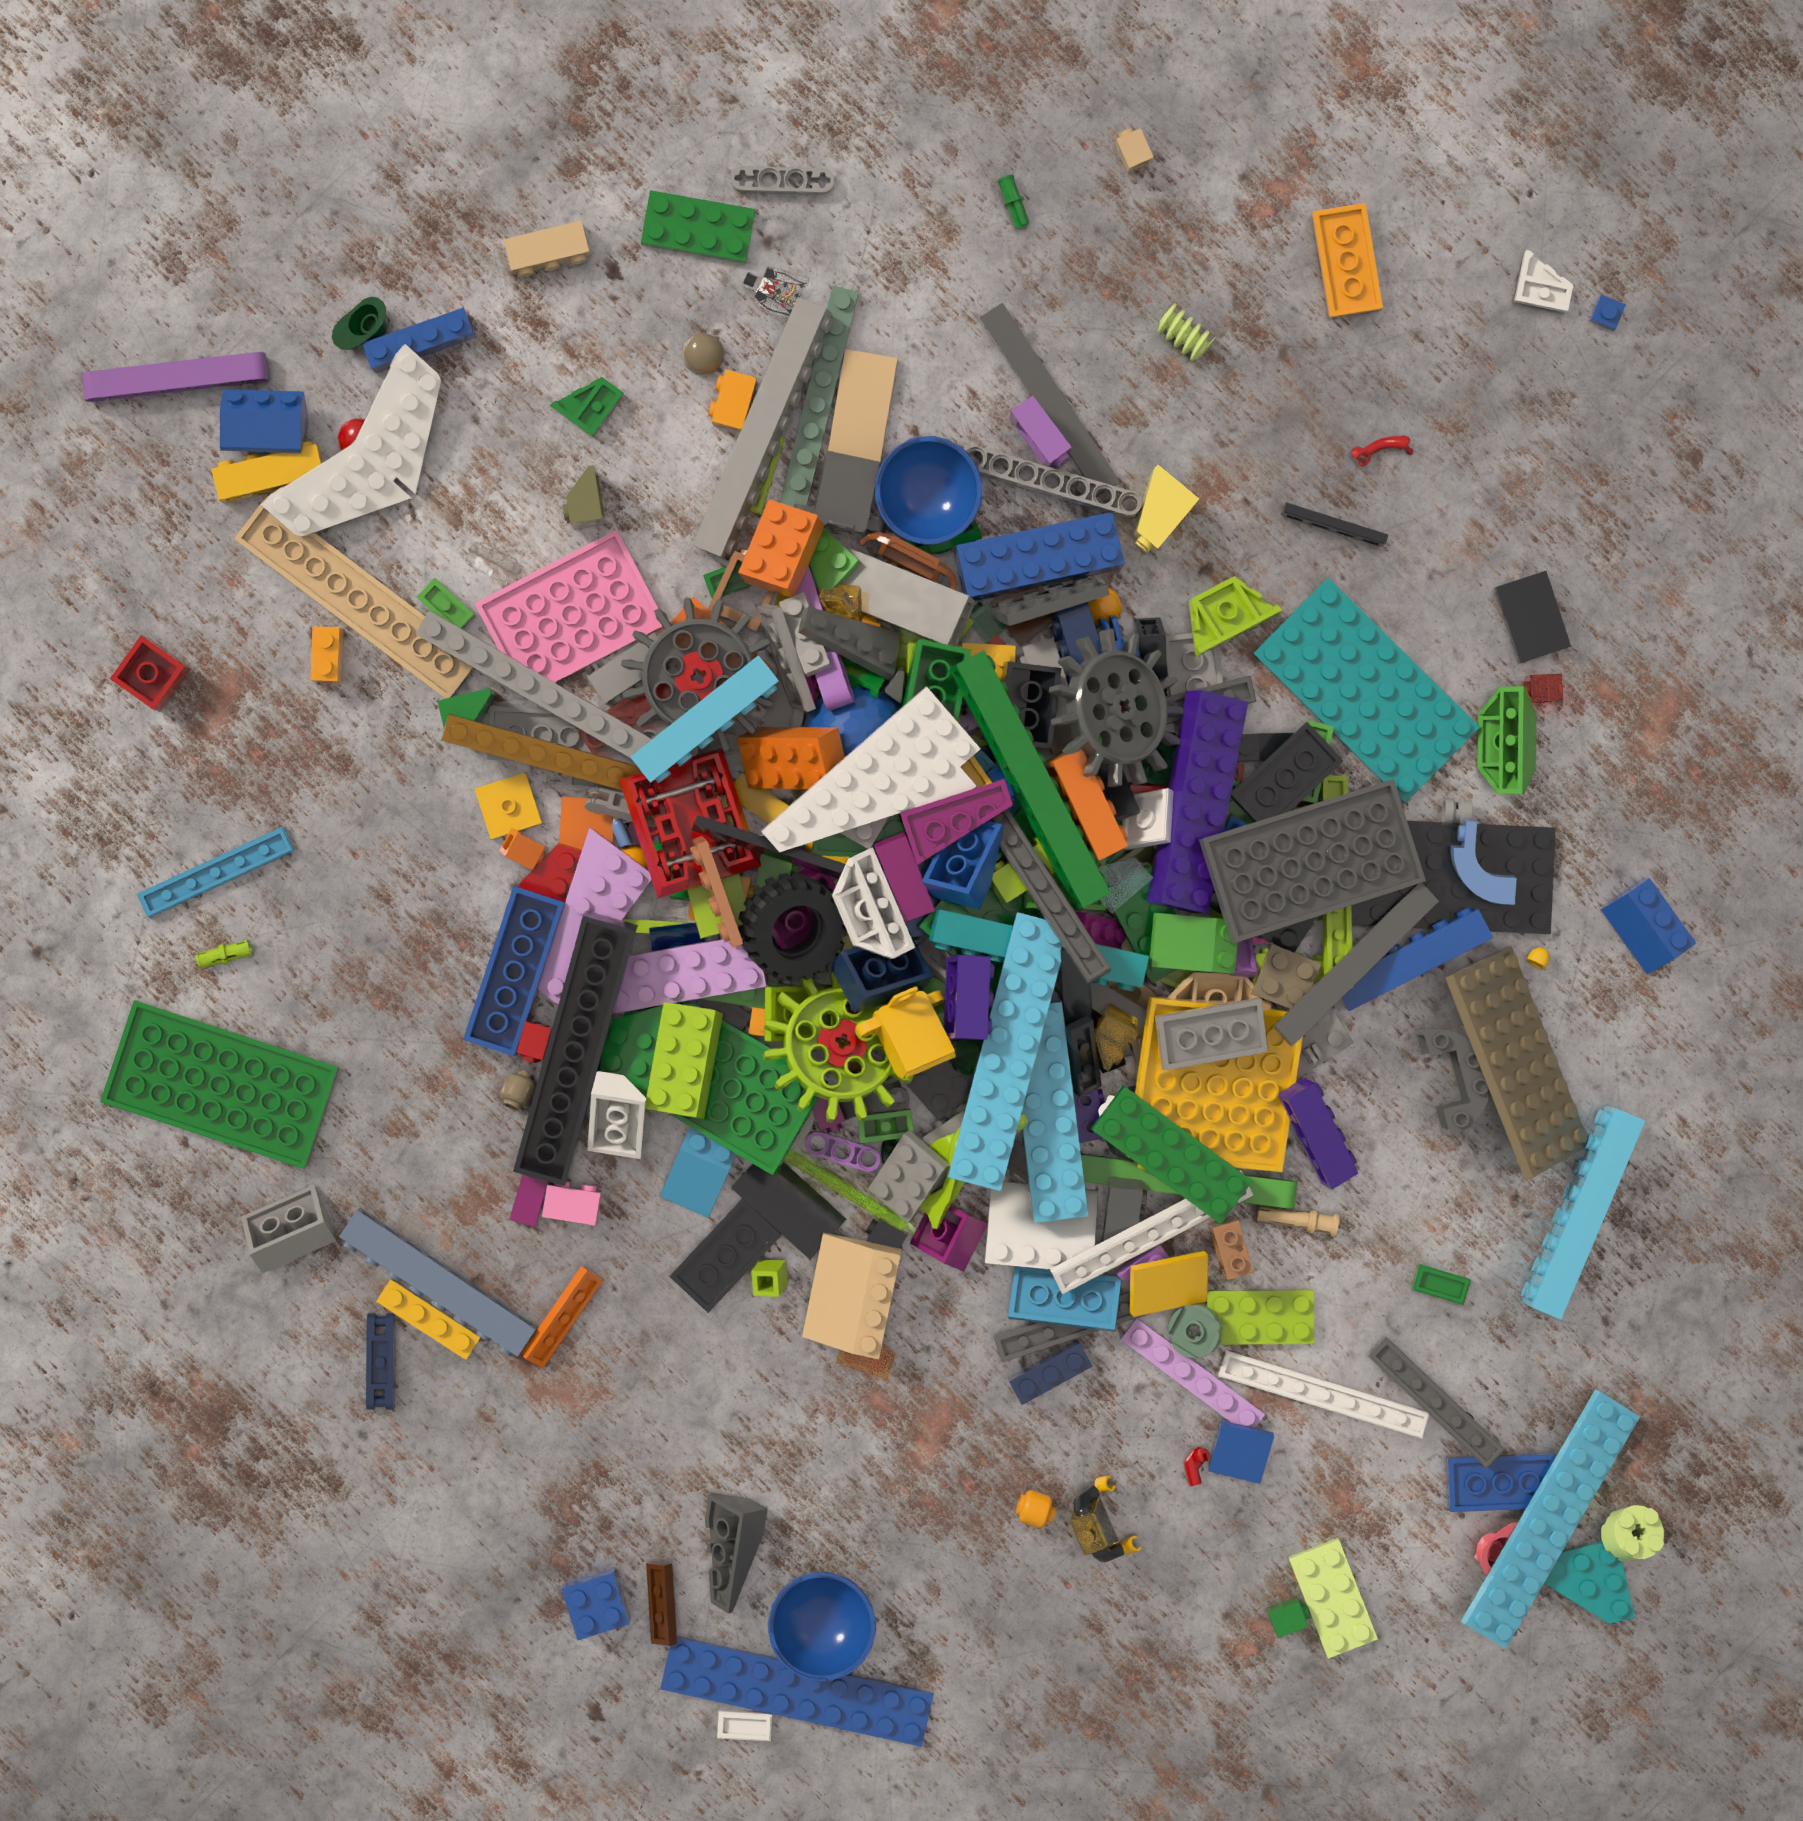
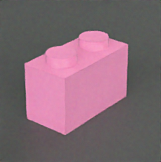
M567 1181L565 1186L549 1183L546 1189L542 1217L596 1225L602 1191H596L597 1186L581 1184V1187L577 1188L570 1187L569 1181Z

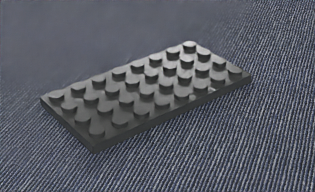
M1394 779L1199 840L1232 944L1426 881Z

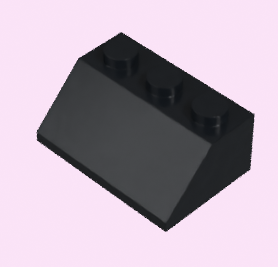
M1004 662L1002 680L1008 688L1007 695L1011 703L1018 707L1021 713L1020 720L1024 728H1028L1034 739V747L1052 749L1055 725H1051V719L1056 717L1058 696L1050 693L1049 688L1060 684L1062 668Z

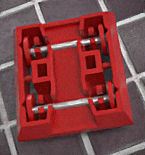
M722 748L692 756L681 766L677 763L673 764L668 768L671 774L659 783L655 779L650 783L642 772L619 779L658 899L702 885L699 873L703 872L701 865L697 866L690 851V847L694 846L692 839L703 836L708 841L720 879L761 867L757 852L692 831L694 821L699 815L727 824L725 814L730 813L736 828L750 832ZM707 768H709L711 778L709 777ZM712 785H714L718 796H725L728 807L722 808L719 798H716ZM652 817L655 830L649 831L645 818ZM652 837H658L662 850H655ZM733 848H735V850H736L737 856H738V858H739L738 860H737V858H736V855H735V852H734V849H733Z

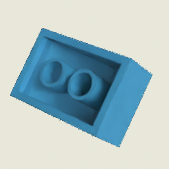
M689 1127L660 1197L709 1218L737 1154Z

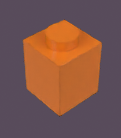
M511 828L499 852L505 857L533 870L535 865L542 861L545 854L543 851L545 846L539 841Z

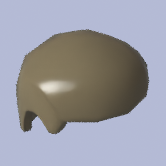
M699 333L689 337L684 343L681 356L688 369L699 374H707L716 371L723 363L724 348L721 341L716 337L706 333Z

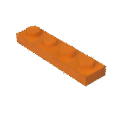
M581 1266L523 1349L521 1355L526 1360L544 1368L604 1279Z

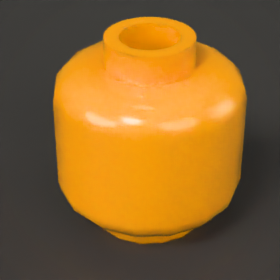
M1028 1490L1025 1494L1020 1495L1015 1514L1019 1515V1521L1022 1524L1042 1529L1046 1526L1047 1522H1053L1057 1507L1052 1506L1053 1500L1050 1495Z

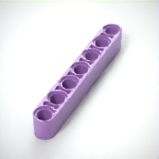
M264 352L82 373L84 399L86 402L254 384L269 380L266 353Z
M809 563L797 594L804 592L811 607L826 611L823 598L820 596ZM825 647L832 667L816 673L815 676L825 706L828 711H832L855 702V698L841 655Z

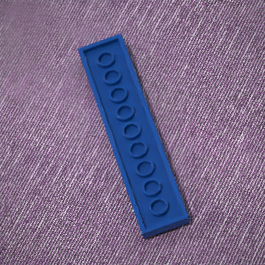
M677 1636V1644L671 1645L669 1648L660 1688L661 1690L920 1747L923 1744L934 1695L930 1691L852 1674L831 1681L808 1680L788 1670L778 1658Z

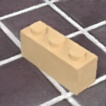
M582 220L503 239L511 272L519 277L531 276L534 274V270L542 268L545 271L556 270L560 268V264L570 262L571 265L586 262L587 257H591Z

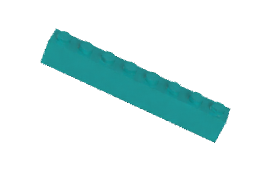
M936 909L929 941L935 942V948L951 951L953 946L962 948L961 954L977 956L978 952L988 954V957H991V961L1003 963L1013 926ZM1096 944L1111 967V972L1092 983L1107 986L1108 981L1118 983V989L1132 992L1134 987H1143L1149 956Z

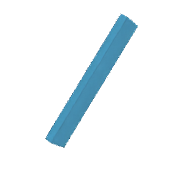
M280 827L137 893V896L147 917L151 918L294 852L295 849L285 827Z

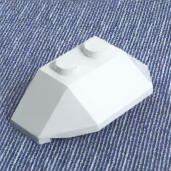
M869 848L848 858L832 897L853 946L890 959L915 948L874 849Z

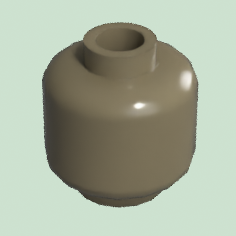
M520 1070L518 1074H509L500 1091V1097L504 1100L502 1104L518 1112H522L523 1109H529L537 1085L533 1080L535 1076L523 1070Z

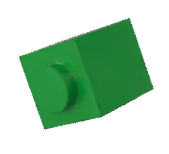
M1297 1597L1266 1608L1278 1638L1308 1628L1306 1619L1310 1618L1305 1603L1300 1604Z

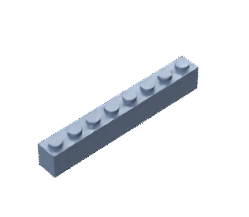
M361 1208L356 1210L339 1236L344 1240L342 1244L353 1252H356L358 1249L366 1255L364 1259L376 1267L380 1264L388 1270L387 1275L398 1282L404 1280L411 1285L409 1289L420 1297H423L425 1294L433 1300L431 1304L443 1312L446 1309L455 1315L454 1320L465 1327L468 1324L477 1329L476 1334L488 1342L492 1339L499 1344L498 1349L510 1357L513 1354L517 1357L538 1328Z

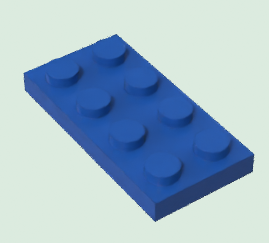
M1555 1454L1500 1455L1488 1469L1474 1456L1446 1457L1449 1511L1469 1512L1526 1509L1555 1460Z

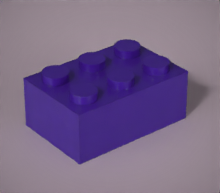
M957 955L946 958L944 1030L949 1040H986L988 1034H991L992 1019L988 1018L989 1007H992L993 992L989 991L990 980L994 977V964L990 963L991 957Z

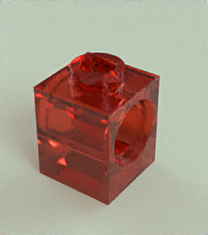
M1562 673L1528 675L1525 677V681H1522L1521 686H1526L1532 703L1559 702L1563 700Z

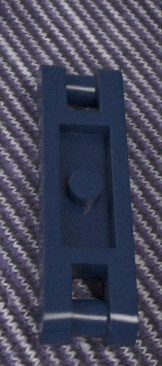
M376 1313L367 1314V1410H375L376 1407L394 1410L395 1407L394 1362L396 1318L394 1313H386V1316H377ZM376 1327H385V1334H376ZM385 1389V1396H376L375 1390Z

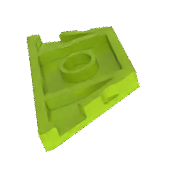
M1235 576L1210 588L1189 601L1195 655L1199 657L1277 616L1282 609L1278 605L1274 607L1261 598L1262 594L1248 588L1244 582Z

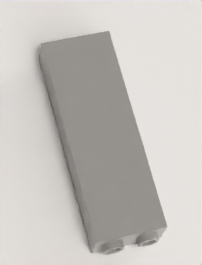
M844 546L861 564L828 600L928 641L957 647L976 603L975 600L966 594Z

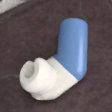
M613 817L612 830L620 848L633 843L625 827V824L631 821Z

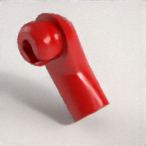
M1197 1447L1193 1449L1184 1461L1189 1486L1202 1484L1199 1468L1210 1458L1209 1451L1205 1448Z

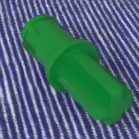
M1011 174L998 179L997 182L1005 199L1003 205L1008 208L1015 229L1027 227L1029 219L1022 202L1024 197L1019 194L1014 175Z

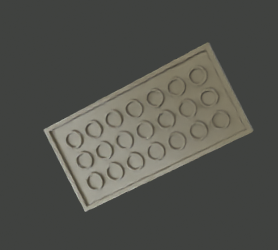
M1512 946L1504 948L1445 977L1524 1179L1534 1178L1584 1149L1588 1139L1587 1132L1582 1126L1577 1107L1573 1103L1567 1082L1563 1078L1558 1065V1059L1552 1050L1548 1034L1543 1027L1538 1014V1008L1533 1002L1528 983L1524 979L1518 958L1514 954Z

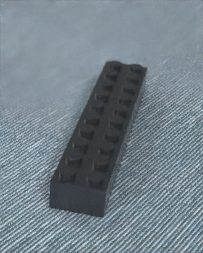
M585 911L513 1172L563 1186L566 1185L638 925Z

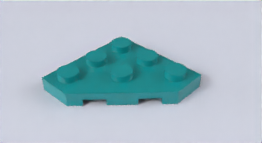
M1602 1541L1562 1551L1544 1582L1546 1585L1608 1624L1635 1618L1623 1563L1610 1551L1607 1552Z

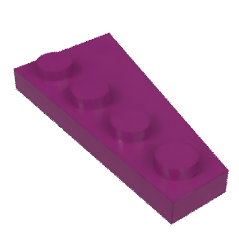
M1005 779L901 812L902 821L917 865L1013 804Z

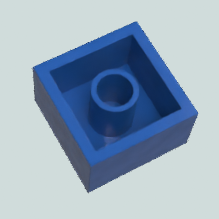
M615 1567L563 1584L561 1590L577 1641L630 1623L631 1616Z

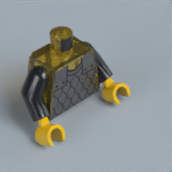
M1112 1476L1096 1478L1095 1486H1090L1076 1496L1070 1518V1523L1083 1554L1086 1556L1092 1553L1093 1557L1100 1562H1108L1124 1554L1129 1555L1138 1552L1142 1548H1134L1132 1540L1138 1538L1137 1536L1123 1539L1121 1544L1119 1543L1101 1501L1100 1493L1112 1492L1116 1488L1115 1484L1107 1485L1108 1479Z

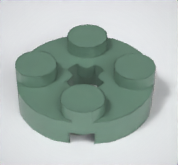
M1187 1305L1177 1310L1170 1319L1168 1332L1173 1341L1171 1343L1179 1354L1187 1358L1205 1357L1213 1353L1222 1339L1223 1322L1212 1309L1205 1305ZM1198 1325L1201 1335L1193 1338L1190 1326Z

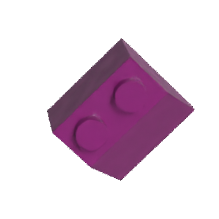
M951 1204L938 1229L932 1228L928 1215L924 1213L910 1244L940 1262L964 1272L988 1223Z

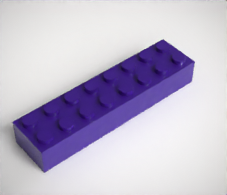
M1205 690L1186 691L1183 706L1184 713L1181 717L1178 738L1181 741L1175 748L1168 788L1174 791L1171 842L1157 845L1147 903L1191 913H1209L1214 886L1199 840L1224 832L1248 707L1247 701Z

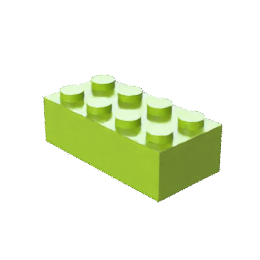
M668 1002L663 1003L645 1109L704 1120L723 1013L711 1009Z

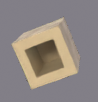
M1129 128L1118 134L1119 138L1116 139L1114 145L1127 174L1152 163L1154 157L1141 128L1135 131L1133 128Z

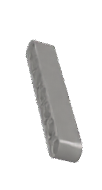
M972 446L966 450L970 456L972 454H980L983 457L982 463L977 466L980 476L1102 512H1113V515L1127 519L1135 518L1141 511V498L1133 491L980 446ZM999 461H1004L1009 465V468L1005 473L1000 474L995 472L994 465ZM1023 469H1031L1034 472V477L1030 481H1023L1019 474ZM1050 476H1055L1060 480V484L1058 487L1050 489L1045 485L1046 479ZM1074 484H1082L1086 488L1082 496H1075L1071 493L1070 489ZM1099 492H1108L1112 497L1111 500L1106 504L1099 503L1096 499ZM1126 499L1135 500L1137 503L1136 509L1133 511L1124 510L1122 507L1123 501Z

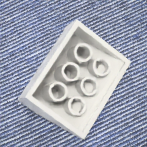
M1003 1182L1001 1191L991 1189L984 1262L1051 1269L1094 1247L1098 1191L1085 1189L1088 1216L1035 1223L1032 1218L1028 1184Z

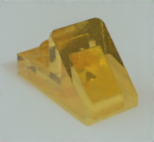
M838 584L833 589L821 588L818 598L827 612L862 622L861 588L859 586Z

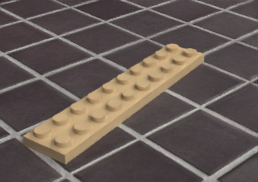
M260 504L234 538L445 699L453 697L474 669V667L416 635L425 616L316 533L305 536L295 535Z

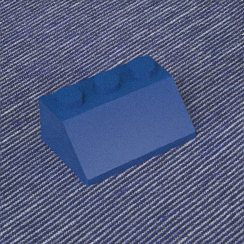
M223 389L220 404V451L301 453L307 420L304 391Z
M1650 878L1641 879L1600 909L1646 974L1676 959L1696 944L1693 937Z

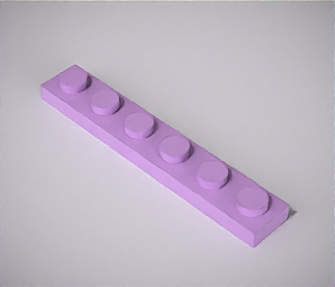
M1138 1318L1134 1319L1120 1338L1230 1422L1255 1428L1265 1414L1193 1359L1179 1354L1169 1341Z

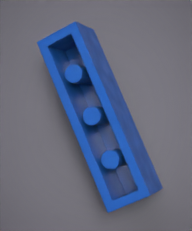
M463 307L364 342L363 347L371 369L378 373L390 369L395 354L404 344L421 358L475 339L476 336L469 316Z

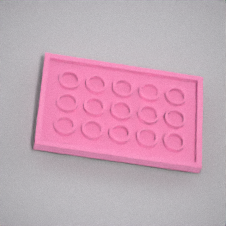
M617 529L474 603L498 650L556 683L636 642L637 640L632 636L635 630L649 635L663 627L656 619L654 612L658 607Z

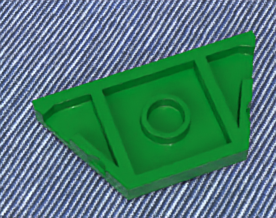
M662 1005L612 1020L600 1066V1072L624 1075L645 1098L647 1097L663 1009Z

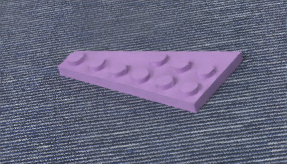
M591 827L588 830L538 985V990L558 1005L585 911L623 920L652 881L648 869Z

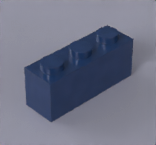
M1076 1340L1008 1377V1380L1021 1405L1093 1366L1079 1340Z

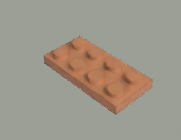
M703 836L692 839L694 846L690 847L694 862L697 863V866L701 865L703 872L699 873L703 888L706 891L710 890L712 897L708 898V903L715 917L719 916L721 923L716 925L720 937L724 940V943L728 942L732 947L742 945L743 942L708 841Z

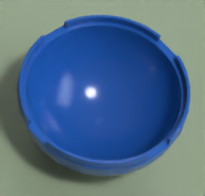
M936 436L915 437L895 447L883 460L876 477L875 500L880 515L888 527L896 534L915 543L924 545L939 544L963 533L973 522L981 506L982 479L977 465L969 453L961 446L948 439Z
M851 685L855 702L832 711H828L822 695H820L814 701L816 709L808 712L804 727H838L844 756L846 757L875 732L876 728L883 725L902 708V703H899L885 693V687L878 698L870 695V689L862 685L859 688Z
M813 1572L792 1580L779 1592L772 1604L768 1619V1634L771 1647L779 1661L794 1674L813 1681H831L853 1672L865 1661L872 1649L876 1633V1619L872 1604L867 1595L852 1580L832 1572Z

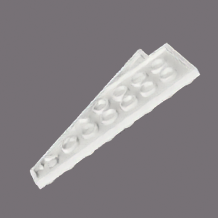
M925 687L761 832L779 852L974 789L976 785L961 769V766L977 753L980 748L928 687Z

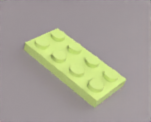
M1338 1538L1288 1557L1328 1659L1378 1639Z

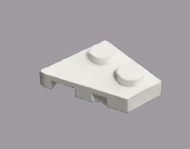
M1526 250L1523 255L1514 302L1564 313L1568 312L1573 284L1564 277L1557 275L1555 270L1548 264H1543L1533 256L1534 253Z

